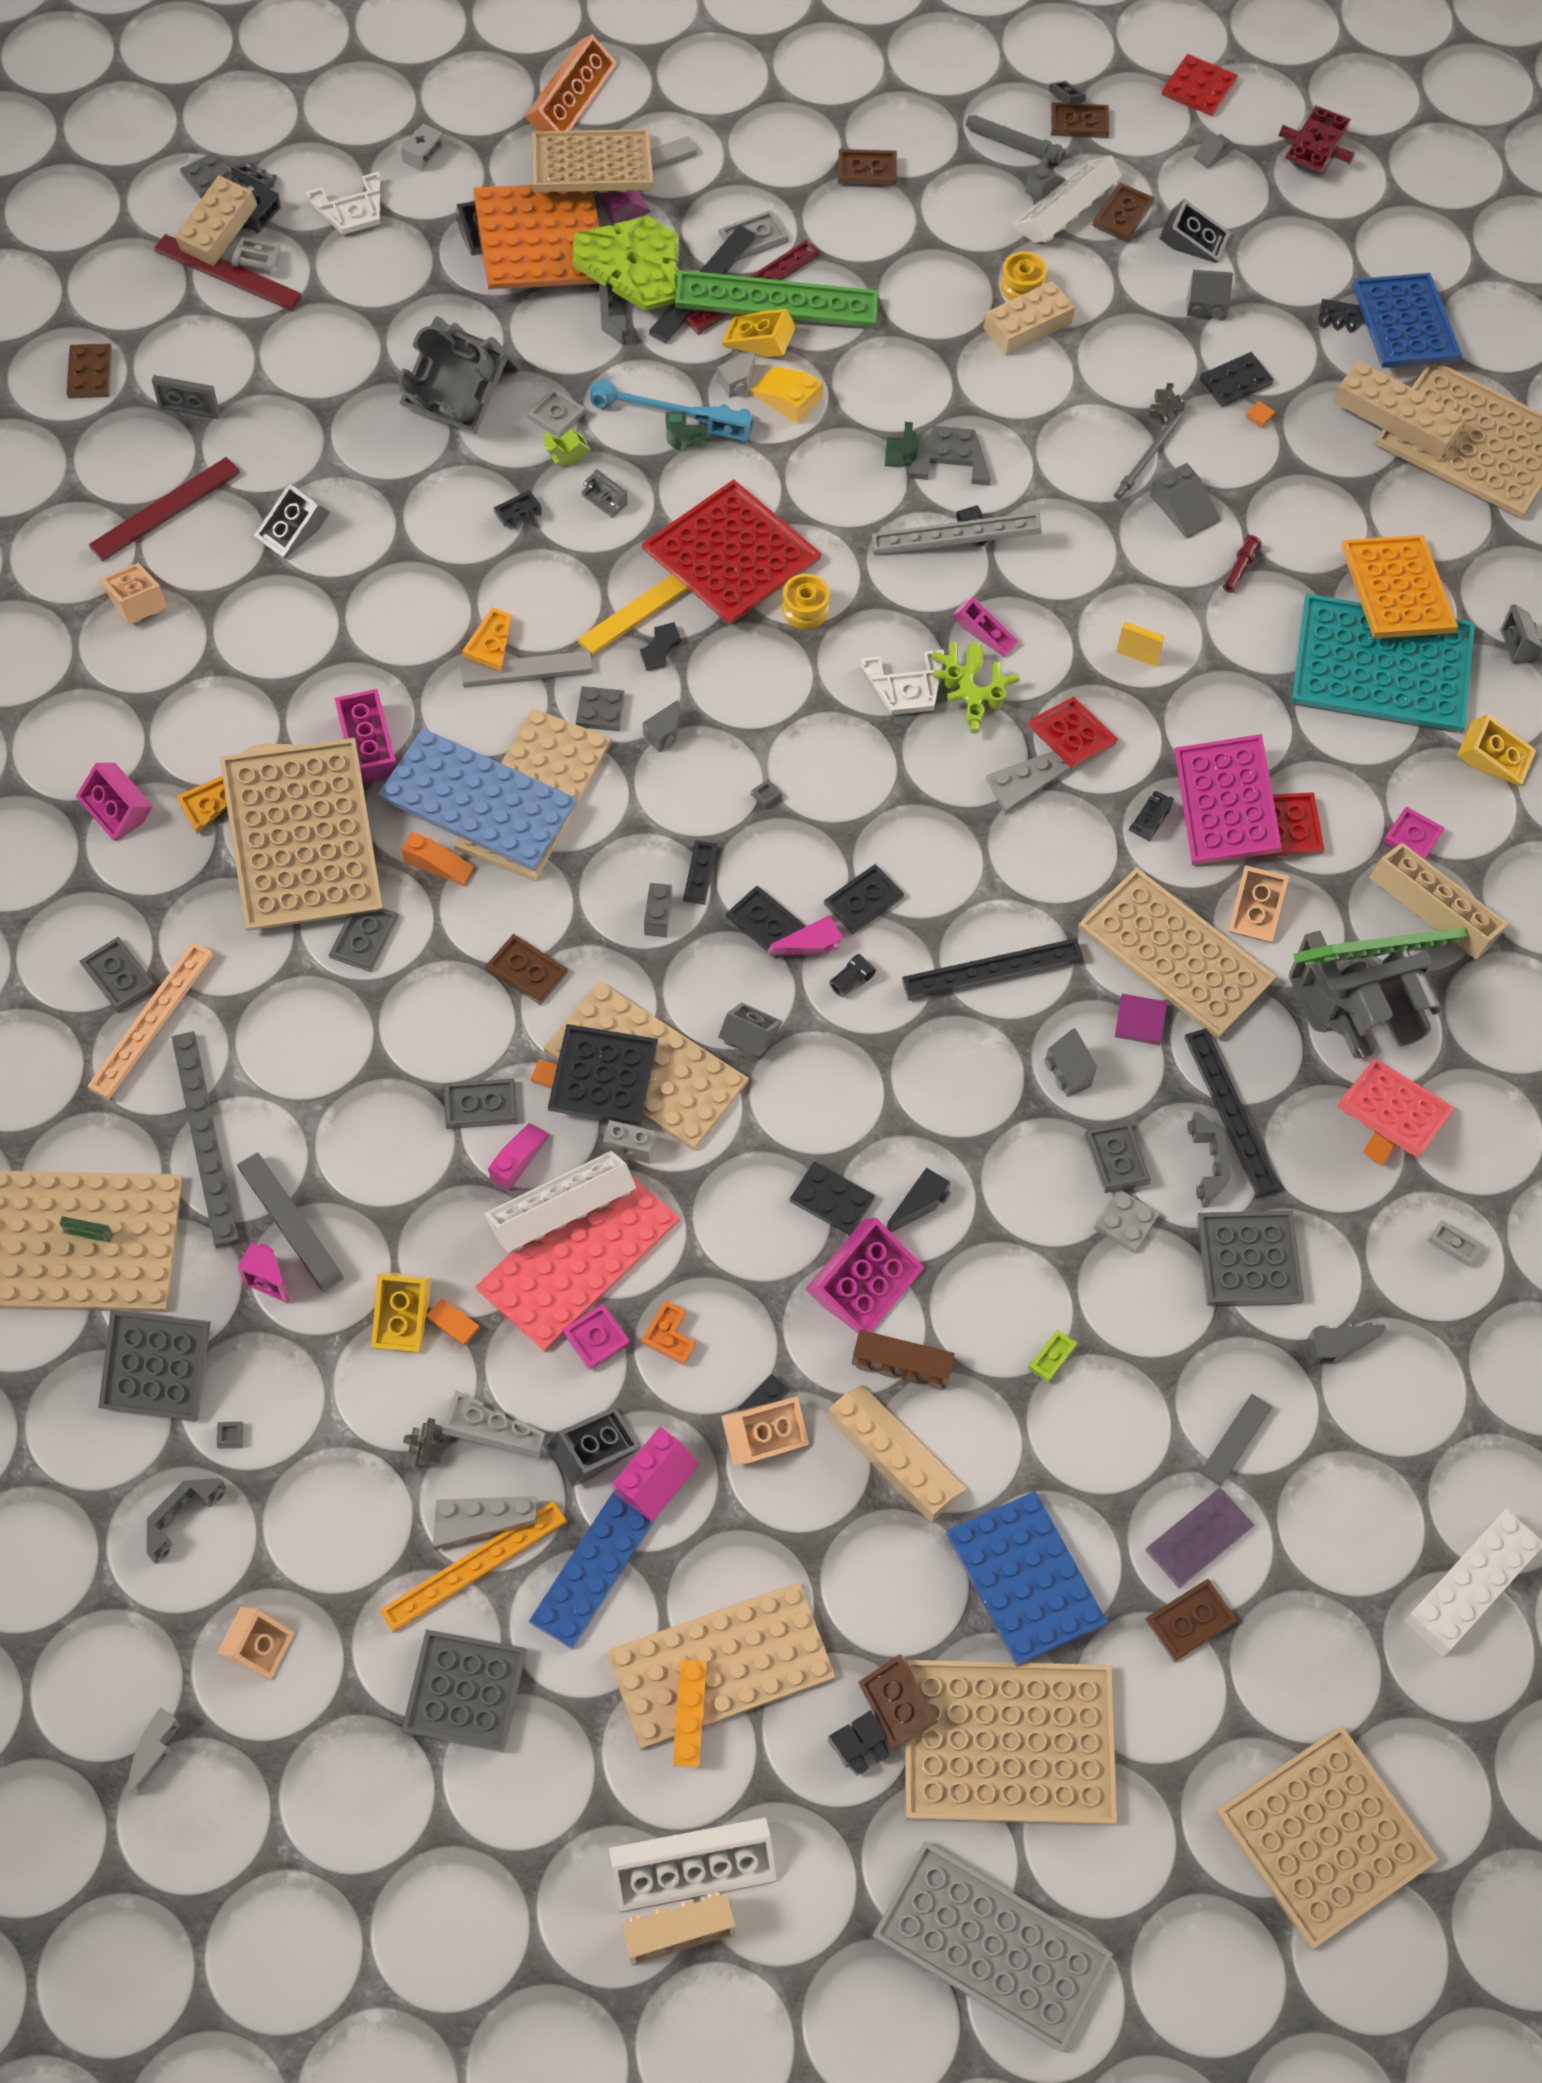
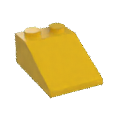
M787 309L762 311L749 315L735 314L723 338L722 345L748 353L754 352V354L763 357L783 356L796 326Z
M773 366L749 390V393L797 424L822 399L823 382L807 372Z
M1486 714L1471 721L1457 756L1475 769L1520 786L1524 782L1536 749L1492 716Z
M390 1272L378 1274L372 1348L420 1352L430 1302L432 1277Z

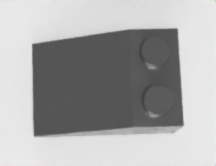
M1188 463L1153 480L1150 493L1151 498L1186 539L1220 521L1221 518L1200 477Z
M288 484L254 536L283 558H286L320 529L330 512L299 489Z

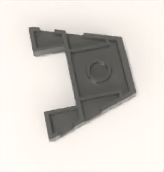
M934 426L910 470V478L928 480L930 463L973 467L971 484L990 486L991 477L975 429Z

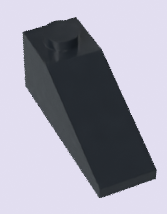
M926 1167L888 1220L887 1229L892 1233L936 1210L940 1203L945 1204L951 1194L949 1191L950 1181Z

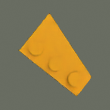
M492 607L463 649L462 656L501 672L512 620L511 614Z
M223 776L176 796L196 835L227 809Z

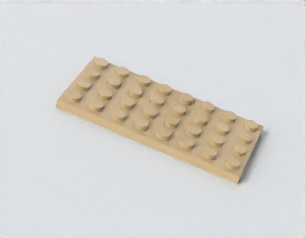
M532 708L501 764L577 798L578 805L608 751L612 740L610 737ZM577 805L534 871L461 837L458 838L454 845L455 850L536 882Z
M1137 867L1078 925L1079 930L1201 1027L1206 1028L1218 1040L1277 978L1272 972Z
M600 981L544 1047V1052L558 1061L566 1024L658 1039L643 1118L693 1151L749 1082L748 1077Z
M800 1582L607 1650V1655L640 1750L675 1738L681 1660L707 1661L702 1728L835 1680V1674Z

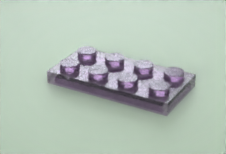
M1219 1487L1149 1545L1145 1551L1180 1589L1251 1530L1254 1524L1223 1489Z

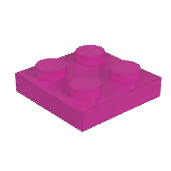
M1406 806L1385 836L1383 842L1393 848L1403 843L1425 860L1445 828Z
M601 1304L562 1329L564 1336L589 1371L630 1345L629 1339L604 1304Z

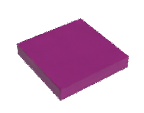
M1122 993L1114 1037L1160 1045L1167 1002Z

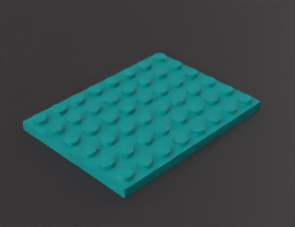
M1305 594L1291 703L1463 733L1466 724L1475 622L1455 619L1458 625L1456 633L1373 639L1361 603Z

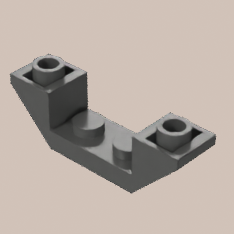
M609 283L606 286L600 284L601 330L620 344L626 345V336H630V324L625 323V315L613 316V309H608V306H612V298L623 297L612 291L613 286Z
M1194 1112L1191 1121H1188V1134L1192 1135L1193 1143L1209 1142V1153L1214 1156V1163H1212L1213 1176L1202 1177L1200 1185L1196 1186L1197 1199H1201L1202 1208H1207L1228 1184L1231 1172L1225 1132L1200 1112Z
M220 1478L183 1481L147 1518V1555L153 1563H156L159 1559H164L170 1553V1547L173 1545L161 1529L167 1528L173 1522L174 1516L180 1509H185L189 1506L194 1495L208 1507L213 1502L217 1503L220 1501L227 1489Z

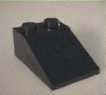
M1183 199L1171 210L1159 239L1176 251L1217 263L1231 232L1189 201Z
M475 201L457 204L456 220L461 236L471 256L482 254Z
M614 1406L558 1431L548 1443L547 1448L571 1486L575 1487L639 1450L641 1446Z

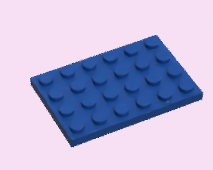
M1431 273L1353 279L1352 287L1381 368L1461 361V350Z
M1036 1491L946 1531L952 1547L1016 1667L1107 1626L1108 1621Z

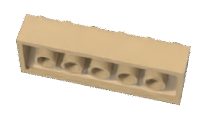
M1400 843L1383 856L1369 876L1377 886L1390 893L1394 899L1407 906L1412 913L1420 916L1432 928L1441 931L1466 927L1468 936L1459 938L1460 942L1455 944L1475 960L1489 949L1509 925V923L1403 843Z
M864 1385L846 1392L828 1409L827 1419L930 1523H933L967 1491V1488Z

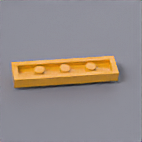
M681 1660L673 1767L699 1768L707 1661Z

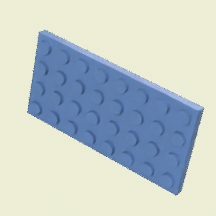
M422 728L377 794L378 799L532 871L536 869L577 805V798Z

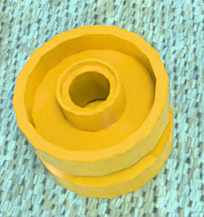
M1017 252L1006 258L1001 277V292L1004 297L1010 301L1044 285L1047 273L1044 260L1031 252Z
M813 574L795 575L789 579L783 589L782 613L784 619L791 626L805 630L817 628L823 624L828 617L830 591L827 583L822 578Z

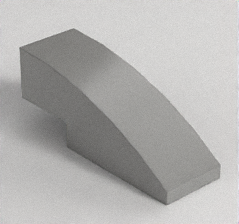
M161 1707L149 1722L134 1754L128 1788L136 1796L172 1753L165 1744L181 1726L176 1718Z

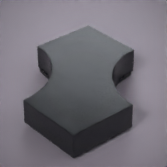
M675 622L654 627V639L648 646L640 649V656L646 671L667 666L666 656L668 652L681 643Z

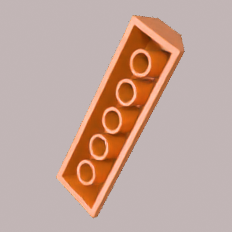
M593 34L578 41L524 116L536 131H570L617 65Z

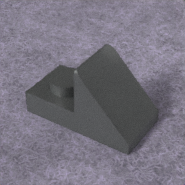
M1210 132L1194 155V159L1209 169L1233 151L1235 143L1221 133L1216 136Z

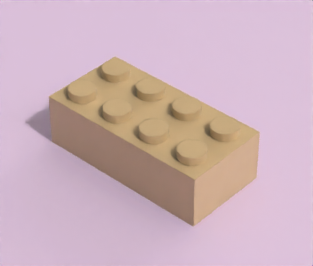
M218 175L175 235L181 251L215 266L257 207L252 191Z
M1050 281L987 311L985 314L984 330L1002 352L1008 355L1072 324L1075 307L1057 285Z
M714 1892L704 1896V1901L695 1903L693 1899L679 1903V1908L668 1911V1907L653 1911V1916L642 1919V1915H637L626 1919V1924L622 1925V1931L631 1966L735 1935L736 1926L727 1894L720 1895V1892Z

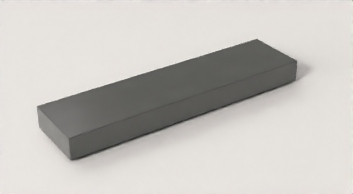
M1251 1394L1201 1469L1200 1474L1221 1487L1273 1407Z

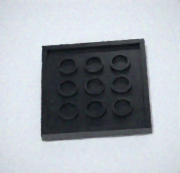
M566 1024L548 1102V1111L641 1126L658 1047V1039Z

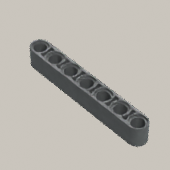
M256 1152L238 1163L237 1167L322 1292L343 1280L344 1277L261 1155Z

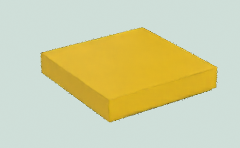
M1124 622L1116 652L1156 667L1160 659L1165 636Z

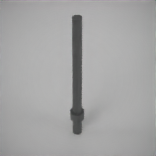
M1179 413L1172 417L1130 474L1122 479L1120 487L1114 493L1116 499L1120 500L1126 491L1133 487L1135 479L1182 419Z

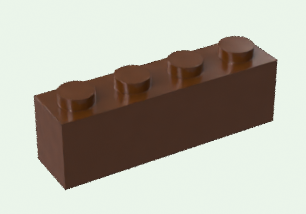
M859 1329L851 1365H855L856 1368L863 1371L871 1369L879 1371L880 1374L887 1377L895 1375L903 1377L908 1382L917 1383L920 1381L927 1383L932 1388L940 1389L942 1387L947 1388L955 1353Z

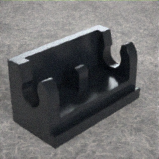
M1158 791L1152 793L1153 796L1148 798V801L1129 827L1130 832L1149 842L1167 817L1174 801L1173 797H1168Z

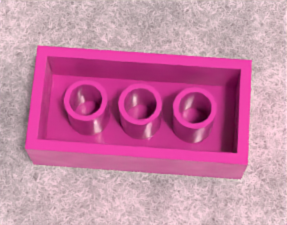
M378 689L334 698L343 738H355L362 783L390 777L397 765Z

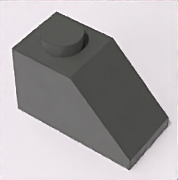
M1039 165L1028 174L1025 192L1037 201H1041L1066 178L1049 167Z
M678 700L643 722V735L658 752L664 748L671 747L677 739L680 702Z

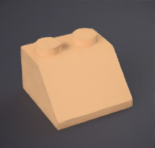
M241 1606L217 1654L241 1668L271 1680L295 1632L258 1609Z

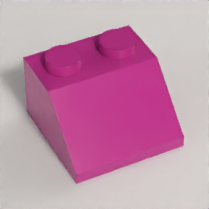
M251 1243L238 1265V1270L244 1284L288 1304L290 1300L273 1249L262 1243L260 1245Z

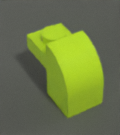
M572 428L560 438L548 431L542 436L546 451L551 455L554 463L559 466H566L577 462L591 451L583 435Z

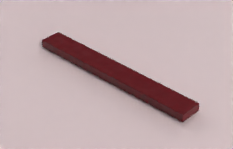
M167 234L154 247L155 252L289 311H292L302 298L300 292L241 266H232L231 262L222 258L217 261L215 266H212L181 251L176 238Z
M805 240L749 277L782 281L817 258L819 250L809 241ZM697 310L685 318V323L699 335L731 313Z
M226 456L89 543L90 549L103 562L239 475V469Z

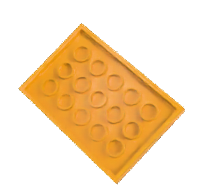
M1424 535L1342 541L1341 548L1373 639L1456 633L1458 625Z

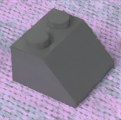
M1193 270L1187 293L1186 316L1227 318L1233 272Z
M1512 604L1500 628L1513 664L1537 661L1542 652V639H1539L1537 634V625L1533 622L1530 613L1518 605Z
M741 1002L727 1013L718 1038L724 1040V1043L728 1046L739 1047L745 1050V1053L750 1056L760 1057L767 1051L782 1021Z
M1076 1028L1066 1033L1047 1050L1045 1065L1049 1071L1054 1073L1058 1088L1063 1090L1067 1097L1092 1086L1097 1065Z

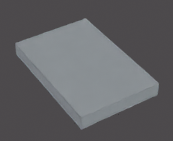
M772 210L718 229V234L723 242L727 240L739 225L756 233L755 240L746 248L738 260L789 242V236Z

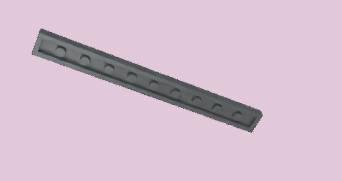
M192 1031L171 1036L215 1248L239 1243L196 1034Z

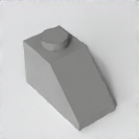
M754 352L717 367V381L728 397L747 390L755 369Z

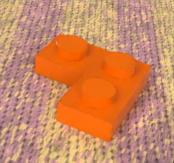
M665 1300L643 1336L641 1344L684 1366L696 1346L695 1341L676 1332L686 1316V1310Z

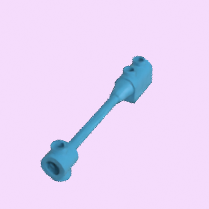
M609 379L594 380L590 392V400L597 408H604L606 404L611 405L615 400L689 415L696 420L708 424L709 434L747 442L753 427L754 414H751L747 409H741L740 411L731 410L726 404H722L720 407H687L618 392L615 384H612Z

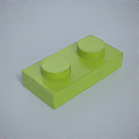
M1057 1329L1029 1365L1028 1369L1049 1383L1076 1348L1077 1343Z

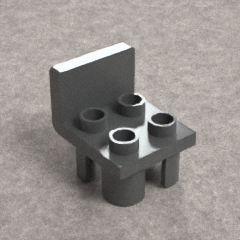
M436 316L431 326L422 328L415 336L413 347L419 352V356L412 372L403 368L400 373L398 385L403 395L399 404L407 409L477 435L504 366L519 371L524 357L509 343H505L502 346L494 337L484 340L466 333L457 323L448 325L441 317Z
M1321 931L1305 934L1298 952L1327 946ZM1400 950L1387 956L1381 965L1368 968L1365 962H1358L1346 967L1341 973L1335 962L1305 966V962L1295 963L1294 961L1289 972V980L1311 1028L1317 1032L1333 1029L1344 1036L1352 1056L1356 1059L1373 1055L1375 1047L1367 1031L1374 1025L1387 1021L1396 1043L1399 1046H1407L1423 1039L1431 1030V1024L1424 1010L1429 1009L1432 1015L1439 1014L1441 1011L1439 1002L1427 980V976L1434 964L1428 951L1411 956L1408 950Z

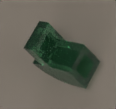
M665 412L666 439L673 448L686 451V445H707V425H686V412Z
M905 422L903 438L887 437L885 466L905 467L917 459L920 439H916V431H912L913 422Z

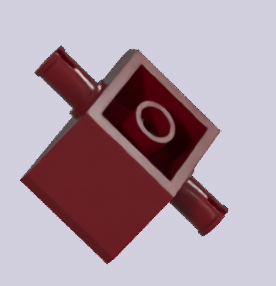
M1315 105L1304 126L1299 131L1283 124L1279 137L1294 142L1285 159L1325 174L1334 158L1351 164L1355 152L1340 147L1351 119Z

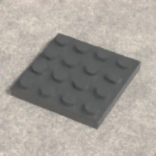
M1293 1210L1206 1212L1197 1214L1207 1306L1303 1303L1304 1293Z
M111 1309L98 1408L197 1421L199 1419L211 1321Z
M426 1629L401 1730L402 1734L504 1753L527 1648Z

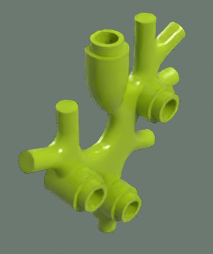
M956 642L949 644V655H943L934 651L931 656L932 660L940 662L947 667L946 670H934V678L944 679V684L949 689H955L960 685L957 691L947 694V699L949 702L959 699L966 701L968 707L965 721L971 726V733L973 734L979 733V725L982 724L984 715L982 703L987 701V705L993 710L1001 708L1006 696L1004 688L1020 681L1018 674L1002 676L1001 663L993 662L991 684L986 687L975 685L973 677L982 668L984 660V649L978 642H972L967 647L965 666L958 664V644Z

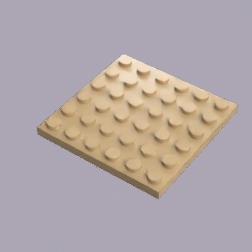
M649 129L532 131L533 192L546 194L549 192L568 193L569 191H578L580 193L599 191L605 193L611 190H618L619 192H627L629 190L646 192L653 190Z
M1342 1725L1216 1810L1220 1820L1311 1951L1439 1861L1438 1857Z

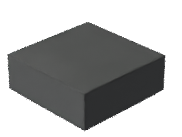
M769 779L751 790L753 798L764 809L782 798V793Z
M243 1421L218 1422V1449L243 1448Z

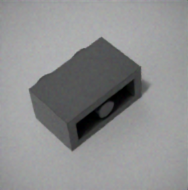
M649 884L644 918V935L667 938L673 899L672 885Z

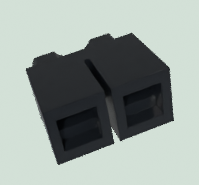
M871 1710L852 1721L851 1725H845L828 1737L829 1744L837 1752L845 1768L849 1766L856 1776L869 1769L864 1756L870 1752L877 1763L884 1761L890 1756L885 1744L886 1736Z

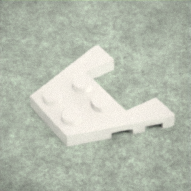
M379 172L362 176L366 192L328 202L323 188L305 192L307 200L342 235L380 224Z
M935 650L944 655V650ZM926 651L924 653L927 671L890 675L883 674L880 656L861 658V667L891 715L934 710L939 679L934 678V670L942 669V663L931 659L934 651Z

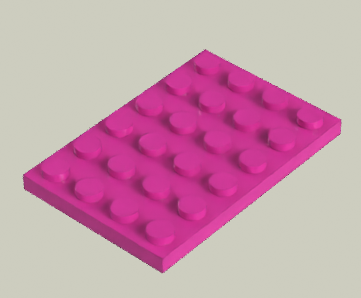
M1262 734L1174 748L1192 866L1282 852Z

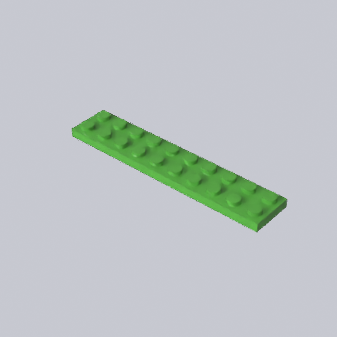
M678 270L675 308L742 315L787 309L792 320L875 328L878 290Z
M1466 927L1331 944L1294 953L1293 956L1295 963L1305 962V966L1318 963L1323 964L1386 954L1390 955L1400 950H1408L1410 952L1438 948L1445 944L1459 943V938L1466 937L1468 934Z

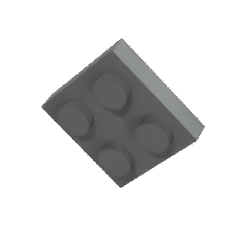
M214 152L180 168L181 175L201 199L218 175L235 183L234 176L230 175L231 172Z
M581 686L576 725L589 729L619 731L625 690Z

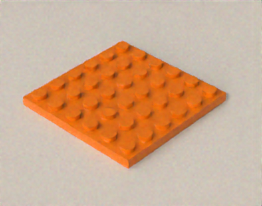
M533 185L473 187L488 289L599 284L572 267L574 234L599 227L593 191L587 193L569 191L568 193L549 192L541 194L533 192Z

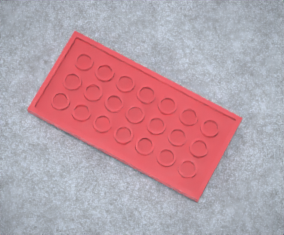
M633 1176L632 1179L636 1189L630 1191L629 1195L623 1198H616L610 1201L606 1207L596 1208L588 1212L584 1218L574 1219L568 1222L565 1227L559 1230H552L546 1233L543 1238L524 1244L521 1249L511 1252L475 1286L476 1290L543 1352H546L563 1335V1328L581 1318L680 1221V1217Z

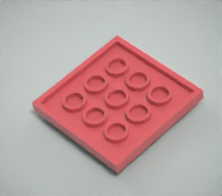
M1376 1058L1372 1060L1337 1105L1347 1115L1359 1120L1366 1127L1378 1132L1388 1141L1394 1142L1405 1149L1407 1153L1417 1158L1421 1156L1455 1109L1452 1105Z

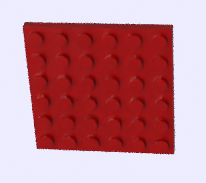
M734 479L642 543V549L729 625L783 587L789 579L799 575L821 559V553Z

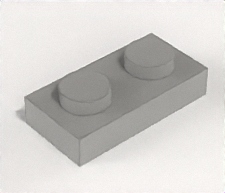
M1443 1220L1440 1221L1428 1242L1470 1267L1483 1247L1482 1244Z

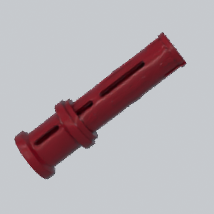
M1247 535L1244 538V545L1238 550L1237 560L1223 584V589L1226 592L1231 593L1232 591L1234 593L1248 565L1254 562L1255 553L1262 546V541L1258 537Z

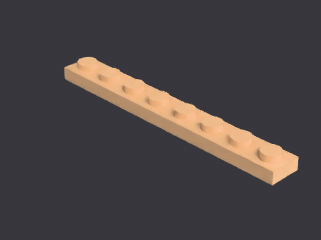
M195 942L191 943L87 1086L90 1091L107 1100L111 1098L213 957L212 951Z

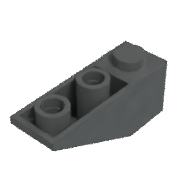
M1369 1322L1362 1326L1343 1324L1337 1328H1329L1326 1325L1315 1327L1308 1337L1312 1364H1336L1380 1337L1385 1329V1324L1377 1325L1375 1322Z

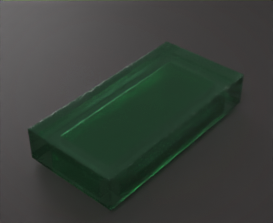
M64 1216L61 1217L59 1223L63 1232L68 1235L107 1243L111 1242L113 1237L109 1225Z

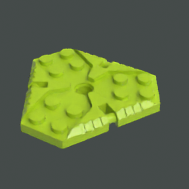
M650 216L615 223L614 226L607 225L574 234L572 267L603 286L609 283L613 286L612 291L644 311L674 304L678 280L679 234Z

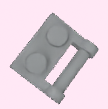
M241 237L232 256V266L239 267V265L265 270V273L272 274L280 254V246Z

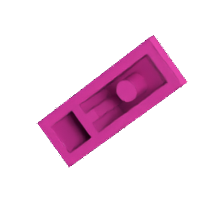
M974 597L965 600L951 616L968 633L1003 657L1018 642Z
M830 915L771 944L767 952L769 955H820L824 952L830 954L839 948L838 945L843 937Z
M528 1123L499 1152L488 1168L490 1180L510 1191L547 1140L549 1134Z

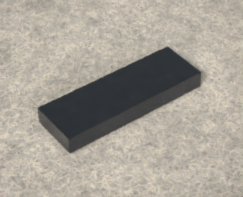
M695 840L683 896L684 902L706 904L717 852V843Z

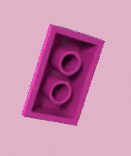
M95 763L76 795L77 799L113 841H117L143 824L153 808L151 803L116 763Z
M660 1426L612 1483L613 1493L649 1521L653 1522L697 1469L699 1463L678 1439Z

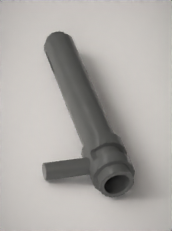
M969 115L967 118L966 127H968V130L1034 154L1038 159H1041L1039 165L1047 167L1048 163L1054 165L1056 163L1061 164L1064 159L1066 149L1062 148V145L1057 143L1053 145L1049 140L1037 139L976 115Z

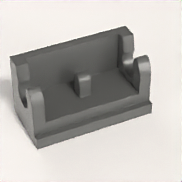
M598 469L583 482L585 488L581 492L582 496L611 518L628 505L627 491Z

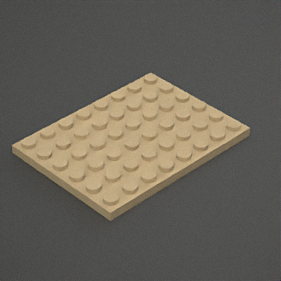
M1441 363L1428 364L1412 386V389L1466 416L1461 433L1442 459L1427 453L1384 429L1376 438L1374 445L1522 518L1542 488V413Z
M355 738L220 757L246 931L383 910Z
M0 1170V1309L110 1311L114 1308L137 1312H167L183 1185L182 1174Z
M906 1660L938 1723L905 1744V1820L1117 1824L1112 1665L1024 1663L1016 1667L1012 1662Z

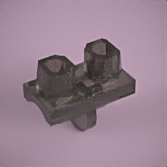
M1167 383L1166 389H1156L1154 394L1155 403L1160 404H1151L1149 409L1151 418H1160L1162 425H1167L1171 414L1183 411L1186 405L1182 396L1176 395L1173 392V383Z
M428 1418L427 1423L422 1424L420 1436V1429L415 1427L412 1430V1435L404 1436L403 1442L410 1445L409 1453L415 1454L418 1446L414 1467L422 1468L425 1465H438L441 1462L442 1450L431 1448L432 1441L442 1443L446 1435L442 1434L443 1427L435 1424L436 1419Z

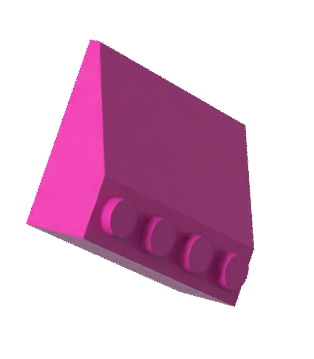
M877 1218L864 1219L805 1290L822 1307L855 1332L859 1333V1329L872 1332L925 1267Z

